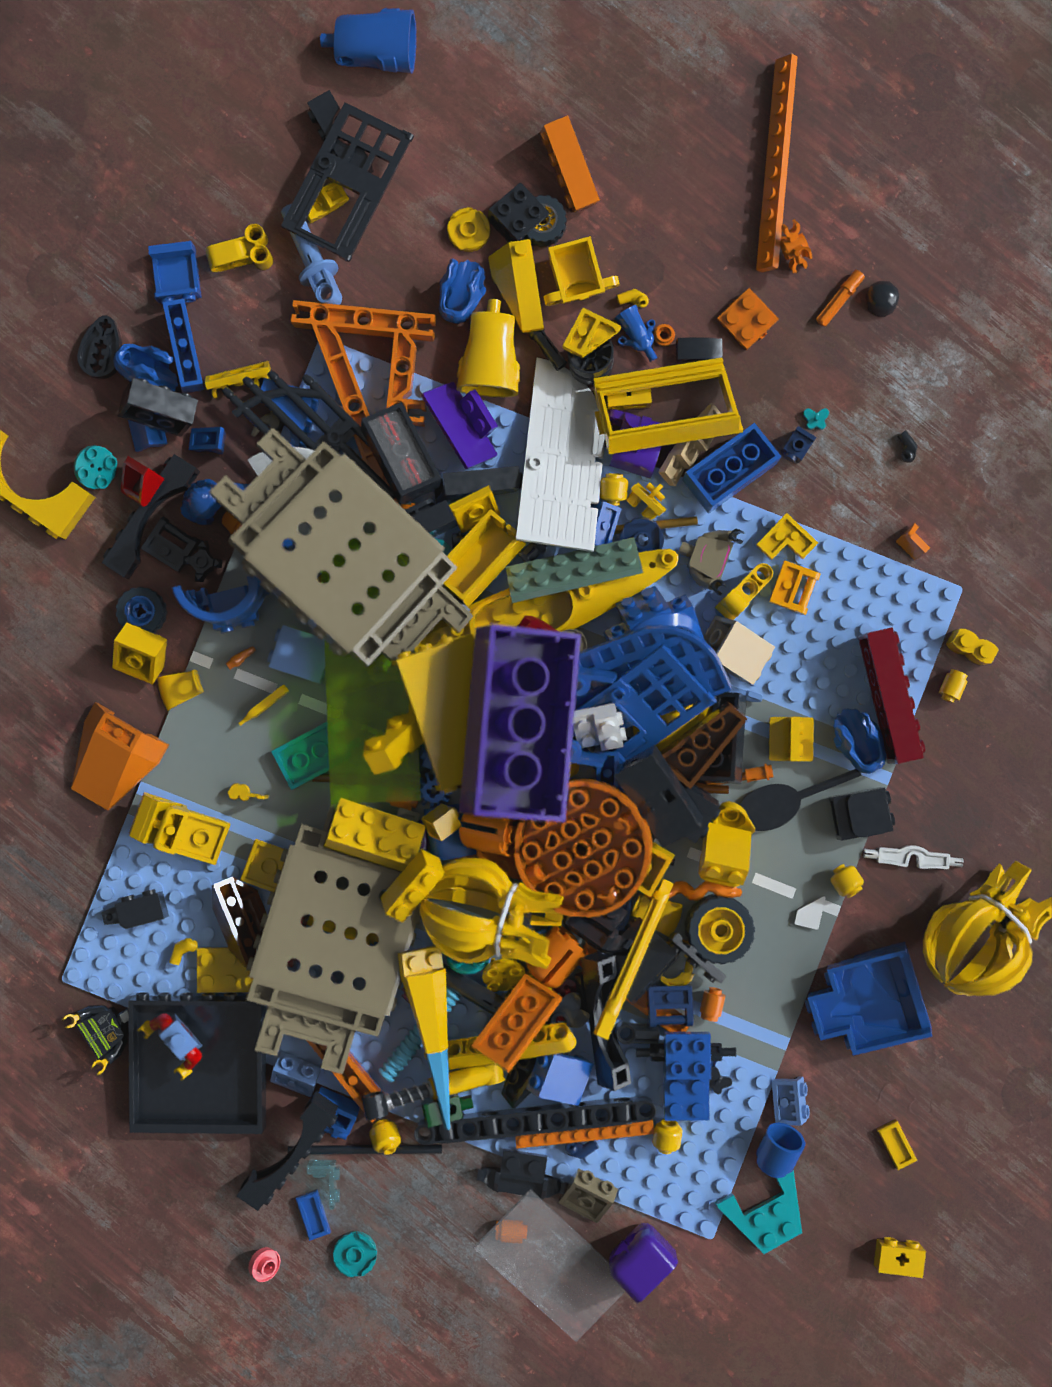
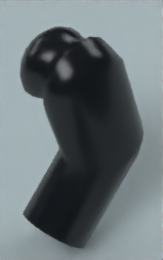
M905 430L897 437L904 445L901 458L904 462L910 463L916 457L918 446L907 430Z

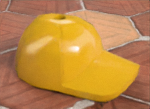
M726 801L719 805L721 811L716 820L713 821L714 824L750 831L752 834L755 832V827L743 807L731 801Z

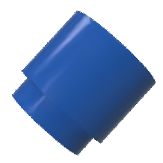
M771 1124L767 1128L757 1149V1164L765 1174L774 1178H783L791 1173L805 1148L803 1136L788 1124Z

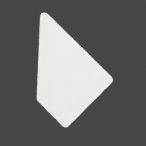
M823 896L799 909L795 924L818 930L826 897Z

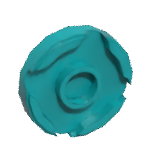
M351 1231L345 1233L338 1239L334 1247L333 1257L335 1266L342 1274L348 1277L366 1275L376 1263L377 1248L375 1242L364 1232Z

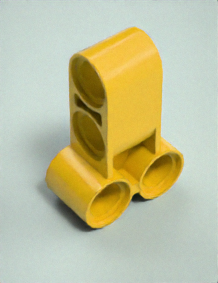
M250 224L245 229V236L206 247L210 270L212 272H221L252 263L260 270L269 269L273 264V257L267 247H265L268 243V237L263 228L258 224ZM254 234H261L259 239L252 240ZM260 254H266L264 260L257 261Z
M765 563L757 565L714 608L725 618L734 620L772 579V568ZM757 571L764 574V580L757 576ZM742 586L749 588L750 595L743 592Z

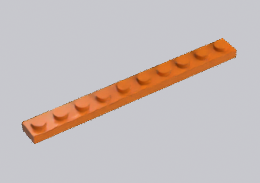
M794 54L775 59L756 270L760 272L775 270L779 266L781 226L783 222L797 56Z

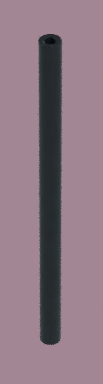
M442 1144L399 1145L392 1154H442ZM312 1145V1150L309 1155L384 1154L376 1152L373 1145ZM288 1146V1153L294 1146Z

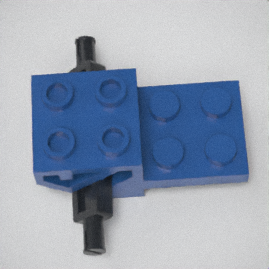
M664 1032V1043L650 1044V1048H636V1057H650L652 1062H663L665 1121H710L709 1079H711V1061H722L723 1057L728 1056L736 1057V1047L722 1048L721 1043H711L710 1032Z

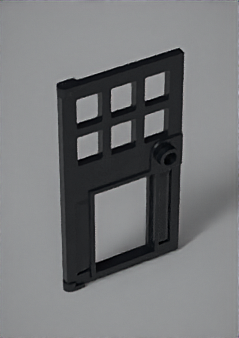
M344 102L281 227L350 262L414 135ZM349 116L362 122L355 137L342 132ZM368 126L381 131L373 147L360 141ZM387 135L400 141L393 156L380 151ZM338 138L351 144L343 159L330 153ZM357 147L370 153L362 169L349 163ZM375 157L389 163L382 178L368 172ZM327 179L359 195L335 244L302 229Z

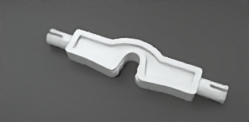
M907 845L899 849L878 847L877 850L864 849L863 851L864 853H871L863 854V858L876 859L879 863L902 867L908 866L912 854L916 855L918 868L949 869V866L963 867L962 863H955L963 862V858H953L947 853L928 852L926 849L915 845Z

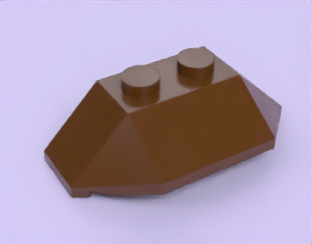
M230 877L212 885V909L229 950L247 968L250 957L254 958L257 951L253 946L256 936L262 935L264 927L260 926L266 910L256 889L235 877Z

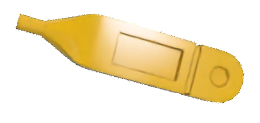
M285 684L280 686L254 706L238 724L241 726L245 722L259 716L285 696L289 689Z

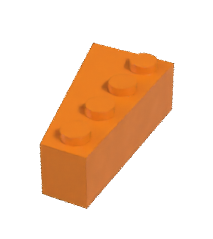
M567 115L545 124L540 131L541 139L548 151L551 165L556 170L558 184L561 188L563 187L566 194L564 198L569 209L572 208L574 213L599 202L598 193L569 116Z

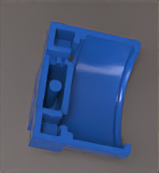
M247 576L248 586L245 585L213 594H208L206 588H200V591L196 592L194 589L184 591L181 586L172 588L177 601L183 609L192 616L211 623L213 630L220 631L221 634L234 631L233 627L242 626V628L255 626L254 622L260 621L257 610L262 605L265 596L270 595L260 585L261 581L256 576Z

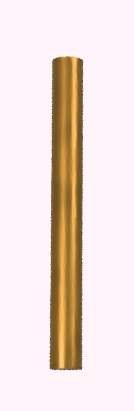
M697 516L656 521L661 529L698 525ZM625 524L617 525L614 534H620Z

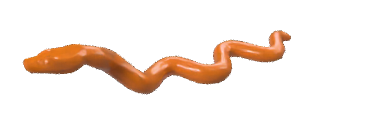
M676 881L673 883L669 899L677 894H683L689 900L698 901L709 891L713 892L716 896L734 898L740 897L742 890L737 887L704 881L694 889L686 881ZM645 894V896L651 901L653 895L649 897Z

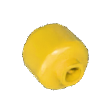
M607 473L606 477L601 478L600 498L614 506L620 505V501H624L628 497V480L623 478V474Z
M842 864L833 870L834 875L830 881L840 896L851 898L863 890L861 886L864 884V880L854 866L846 867Z
M382 1119L373 1124L369 1136L374 1150L378 1153H384V1155L394 1153L401 1143L397 1125L388 1119Z
M662 1119L655 1124L652 1143L659 1152L671 1154L680 1148L683 1130L677 1121H665V1119Z

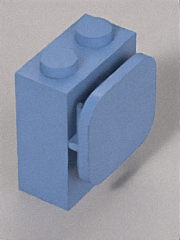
M282 625V628L277 630L274 641L277 642L275 649L271 650L267 662L270 663L269 667L322 684L333 653L329 648L330 644L324 639H318L315 635Z

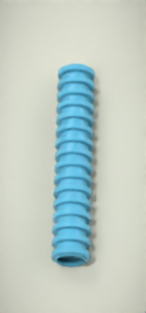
M446 988L447 1012H450L452 1010L451 1007L456 1005V1000L459 1001L461 998L458 994ZM417 1024L413 1026V1030L409 1031L410 1034L405 1036V1041L402 1040L400 1042L401 1046H397L396 1051L391 1053L392 1057L389 1056L387 1058L388 1062L383 1063L384 1067L379 1068L380 1075L387 1081L394 1082L395 1076L398 1077L400 1075L399 1071L404 1070L403 1066H407L408 1060H412V1055L417 1054L416 1050L421 1049V1044L423 1043Z

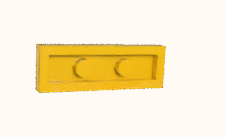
M269 361L209 375L205 378V385L207 390L212 389L213 397L217 398L216 390L218 388H228L229 385L233 384L234 386L244 385L242 380L246 376L251 379L254 378V384L259 386V378L269 379L267 374L271 371Z

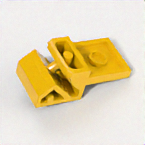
M144 792L131 825L129 836L142 843H151L157 850L173 855L177 853L216 865L231 824L230 822L189 810L184 804Z

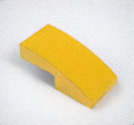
M333 182L322 188L307 217L310 224L333 212L349 200L343 187Z

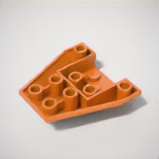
M95 702L84 721L71 789L104 809L110 810L160 763L169 744L152 734L141 732L114 716L113 711Z

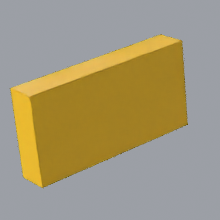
M896 1119L876 1129L897 1170L917 1161Z

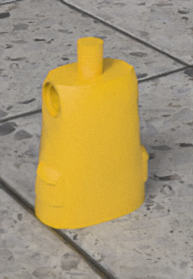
M489 299L487 312L471 313L468 343L464 356L458 363L456 389L461 393L467 394L469 391L476 389L479 396L514 397L518 395L520 366L516 361L513 340L515 317L510 314L500 313V300Z

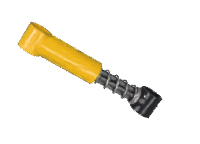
M493 1063L449 1072V1095L483 1085L488 1086L501 1083L505 1080L503 1069ZM431 1077L427 1079V1083L423 1082L419 1086L413 1085L412 1088H403L399 1092L394 1090L392 1094H384L383 1091L372 1092L363 1095L361 1100L366 1120L369 1121L387 1116L389 1110L391 1111V1109H395L399 1105L405 1106L404 1104L410 1102L414 1104V1101L420 1099L424 1101V1098L427 1097L436 1100L437 1094Z

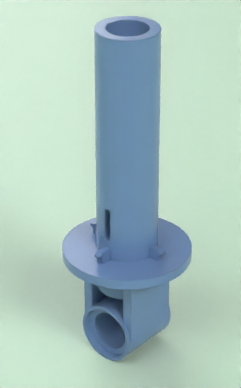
M292 204L282 209L281 214L283 218L286 217ZM305 221L304 225L302 226V229L311 233L308 224ZM290 232L305 265V269L299 275L300 283L303 286H312L317 300L321 303L340 305L342 294L334 279L338 272L337 263L334 260H323L316 244Z

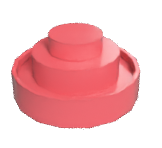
M269 1247L257 1250L249 1261V1274L259 1282H266L272 1279L280 1267V1256Z

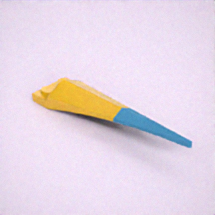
M433 945L398 953L400 976L415 1017L431 1071L444 1128L450 1130L446 968H443L442 952Z

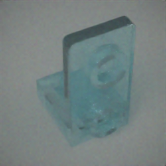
M310 1160L307 1165V1175L313 1174L315 1178H322L329 1174V1210H334L336 1203H340V1189H336V1181L340 1180V1167H336V1160Z

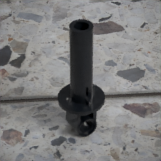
M443 963V968H446V988L491 1014L490 1019H492L512 992V989H509L506 995L503 993L500 996Z

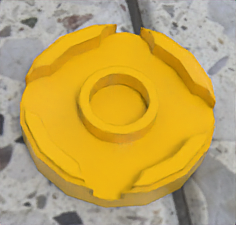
M467 207L459 209L451 216L447 232L449 240L454 247L461 251L472 252L479 250L486 244L489 239L490 226L484 213Z

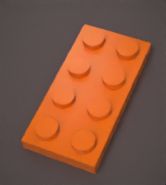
M524 974L471 1045L472 1048L509 1073L562 1000L561 996L527 974Z

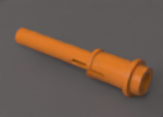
M767 763L760 767L746 768L745 772H742V781L747 780V783L762 779L769 781L770 778L774 777L772 765H767ZM707 783V785H722V784H728V783Z

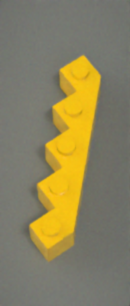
M410 700L407 714L387 719L385 735L365 740L363 756L374 775L396 769L402 763L400 759L407 752L412 754L424 742Z

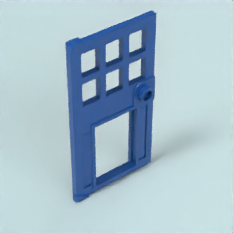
M661 645L624 674L620 675L614 683L608 684L574 711L615 703V706L640 730V732L623 743L624 747L616 748L612 751L619 752L625 760H628L662 741L709 706L716 703V699L700 685L664 645ZM660 659H663L671 670L657 679L648 668ZM643 674L652 684L637 693L629 682ZM678 675L686 685L674 694H671L663 684L673 676ZM657 689L666 699L652 708L643 698ZM691 690L700 701L689 709H685L678 699ZM672 705L680 715L667 724L658 713ZM573 727L572 739L577 741ZM582 748V751L590 752L587 748Z

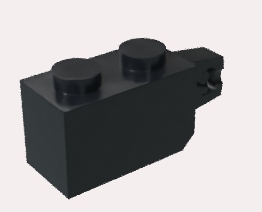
M155 889L142 892V897L134 898V894L122 897L121 902L115 904V907L101 912L104 925L119 923L121 927L127 929L169 917L163 891L156 893Z

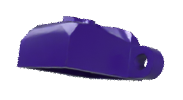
M615 409L608 411L610 423L620 426V430L660 424V422L651 420L652 418L644 415L641 417ZM661 446L615 453L612 455L609 466L651 479Z

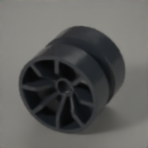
M610 339L583 358L567 351L570 373L582 384L594 385V378L610 376L612 373L614 348Z

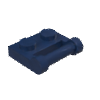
M692 986L650 987L647 990V1021L649 1028H655L657 1025H694ZM685 1008V1015L656 1016V1009Z

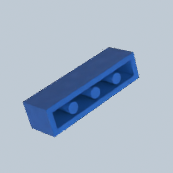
M183 298L162 302L182 393L204 390L185 300Z

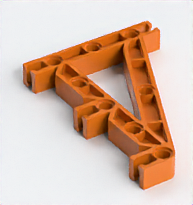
M293 300L295 314H292L291 323L294 328L314 330L343 409L360 426L361 419L370 414L342 340L337 332L394 338L386 408L402 402L408 415L409 409L427 411V405L424 401L408 398L412 395L417 351L413 340L434 342L435 335L433 330H429V332L418 330L417 325L431 324L436 326L435 314ZM300 311L310 312V318H296V314H300ZM319 313L326 314L325 319L322 321L316 320V316ZM363 317L370 319L366 325H360L359 320ZM405 322L413 323V326L410 329L406 330L402 328V325ZM405 364L408 366V370L403 373L398 372V366ZM352 403L360 404L359 410H349ZM409 416L414 426L425 427L426 418L424 416H420V418ZM355 434L354 438L363 461L389 486L371 449ZM411 503V505L401 504V505H399V506H401V507L405 510V509L410 508V507H412V506H414V505H416V504H415V503Z

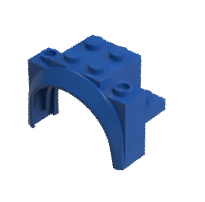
M656 586L646 588L642 592L616 603L622 623L614 625L603 632L606 641L642 627L667 625L687 629L704 640L694 607L687 596L682 595L666 602Z

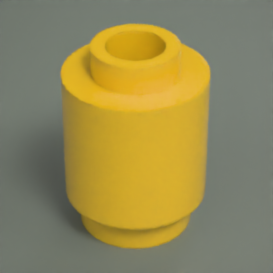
M951 669L950 673L946 674L939 693L942 695L941 699L950 703H954L955 700L959 701L968 682L966 680L968 675Z

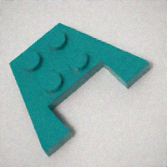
M794 1170L783 1178H776L782 1192L742 1213L732 1193L714 1202L763 1254L802 1234Z

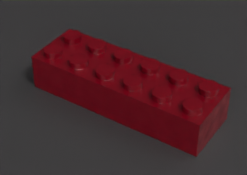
M893 627L857 636L878 725L884 739L887 763L900 764L924 758L925 745L923 740H920L918 734L920 724L913 713L915 703L913 697L909 696L908 692L910 682L908 676L904 675L902 667L905 665L902 653H899L898 633L894 632Z

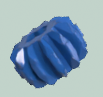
M429 772L425 773L426 779L419 777L418 781L422 785L415 786V790L421 791L416 795V798L424 797L421 803L423 806L430 802V808L432 809L435 802L438 806L443 804L442 800L447 803L449 802L450 798L447 795H451L453 791L449 793L437 791L436 794H432V790H428L431 789L432 785H439L435 772L433 777H431Z

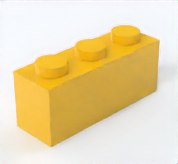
M423 849L419 851L381 896L385 914L401 922L408 918L445 874L438 857Z

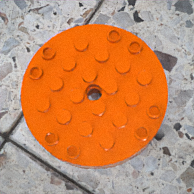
M592 779L568 781L565 822L521 819L519 821L515 835L514 854L519 875L525 886L533 891L563 896L564 899L560 907L552 908L557 913L570 917L590 918L612 912L626 903L635 894L648 873L653 847L651 832L646 819L643 820L637 810L638 807L619 788ZM578 843L588 846L586 854L579 851Z

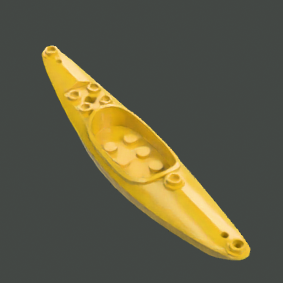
M671 549L639 552L643 570L641 574L512 603L509 588L471 604L468 608L474 617L459 633H456L441 620L414 650L419 652L418 647L431 643L432 647L439 645L440 639L449 636L456 639L464 635L473 634L475 639V628L494 624L517 627L526 615L546 622L559 632L567 629H576L616 607V603L621 602L624 598L634 596L659 580L677 565L678 555ZM384 655L371 663L367 670L369 678L375 682L402 680L399 669Z

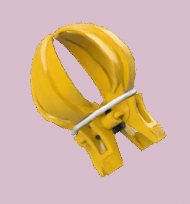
M462 858L444 864L442 866L445 873L444 876L419 904L423 925L433 944L444 955L457 962L478 963L488 960L495 954L498 957L502 954V960L519 959L532 966L535 965V967L547 969L551 958L547 955L550 940L532 931L529 927L530 925L561 926L563 914L555 912L552 908L560 907L564 897L553 893L533 891L521 882L518 885L517 883L512 885L505 872L496 863L487 859ZM427 899H439L472 905L497 912L500 916H494L492 919L475 917L442 907ZM531 913H545V917L533 915Z
M1014 861L1005 873L1002 865L999 863L993 869L994 871L990 873L983 886L970 893L969 901L943 905L933 914L927 925L923 938V954L926 964L935 979L941 983L945 982L944 987L952 993L968 996H989L1005 992L1023 979L1032 963L1031 939L1037 940L1041 927L1052 918V897L1040 903L1031 898L1020 904L1016 902L1031 872L1030 868L1017 861ZM1011 879H1014L1015 883L1013 884V886L1007 892H1005ZM989 926L990 937L971 962L955 978L948 982L965 954L986 927ZM1013 944L1016 945V951L1014 954H1012L1011 951L1013 948ZM935 956H936V964H937L939 973H938V971H937L936 968H935Z

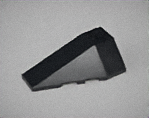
M549 1018L544 1025H550ZM569 1051V1052H565V1053H559V1054L568 1055V1054L570 1053V1051ZM537 1057L518 1060L506 1077L501 1094L513 1109L531 1093L527 1090V1085Z

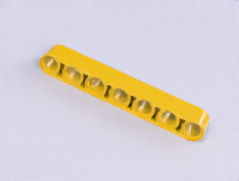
M564 1023L544 1025L518 1060L569 1052L575 1047L576 1038ZM478 1036L448 1041L449 1070L493 1064V1062L472 1048L471 1045Z

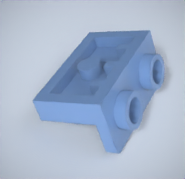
M281 1052L273 1068L270 1082L311 1097L321 1068L318 1065Z
M804 1077L773 1079L772 1091L775 1123L801 1126L807 1121L810 1114L809 1106L806 1105L805 1099L808 1089L807 1084L804 1083Z

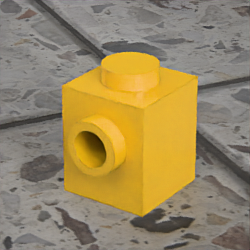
M440 804L421 818L423 824L426 825L430 837L443 841L462 826L458 819L459 813L457 810L444 804Z

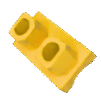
M638 482L631 488L632 492L626 499L627 502L635 508L643 500L648 507L641 514L643 517L651 520L662 515L667 509L657 499L662 501L665 498L660 492L663 486L659 484L655 488L649 482L645 486L651 492L649 493Z

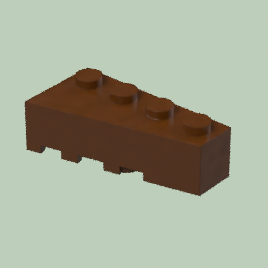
M727 701L660 752L678 780L691 789L748 719L745 714Z

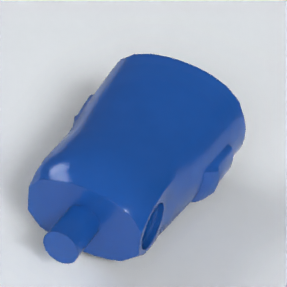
M384 8L378 13L341 15L336 19L334 33H321L320 44L321 47H334L336 64L342 66L368 67L382 71L412 74L416 57L415 14L413 10Z

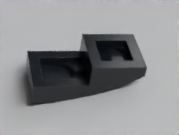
M687 337L676 339L677 361L697 362L699 360L723 358L721 338Z

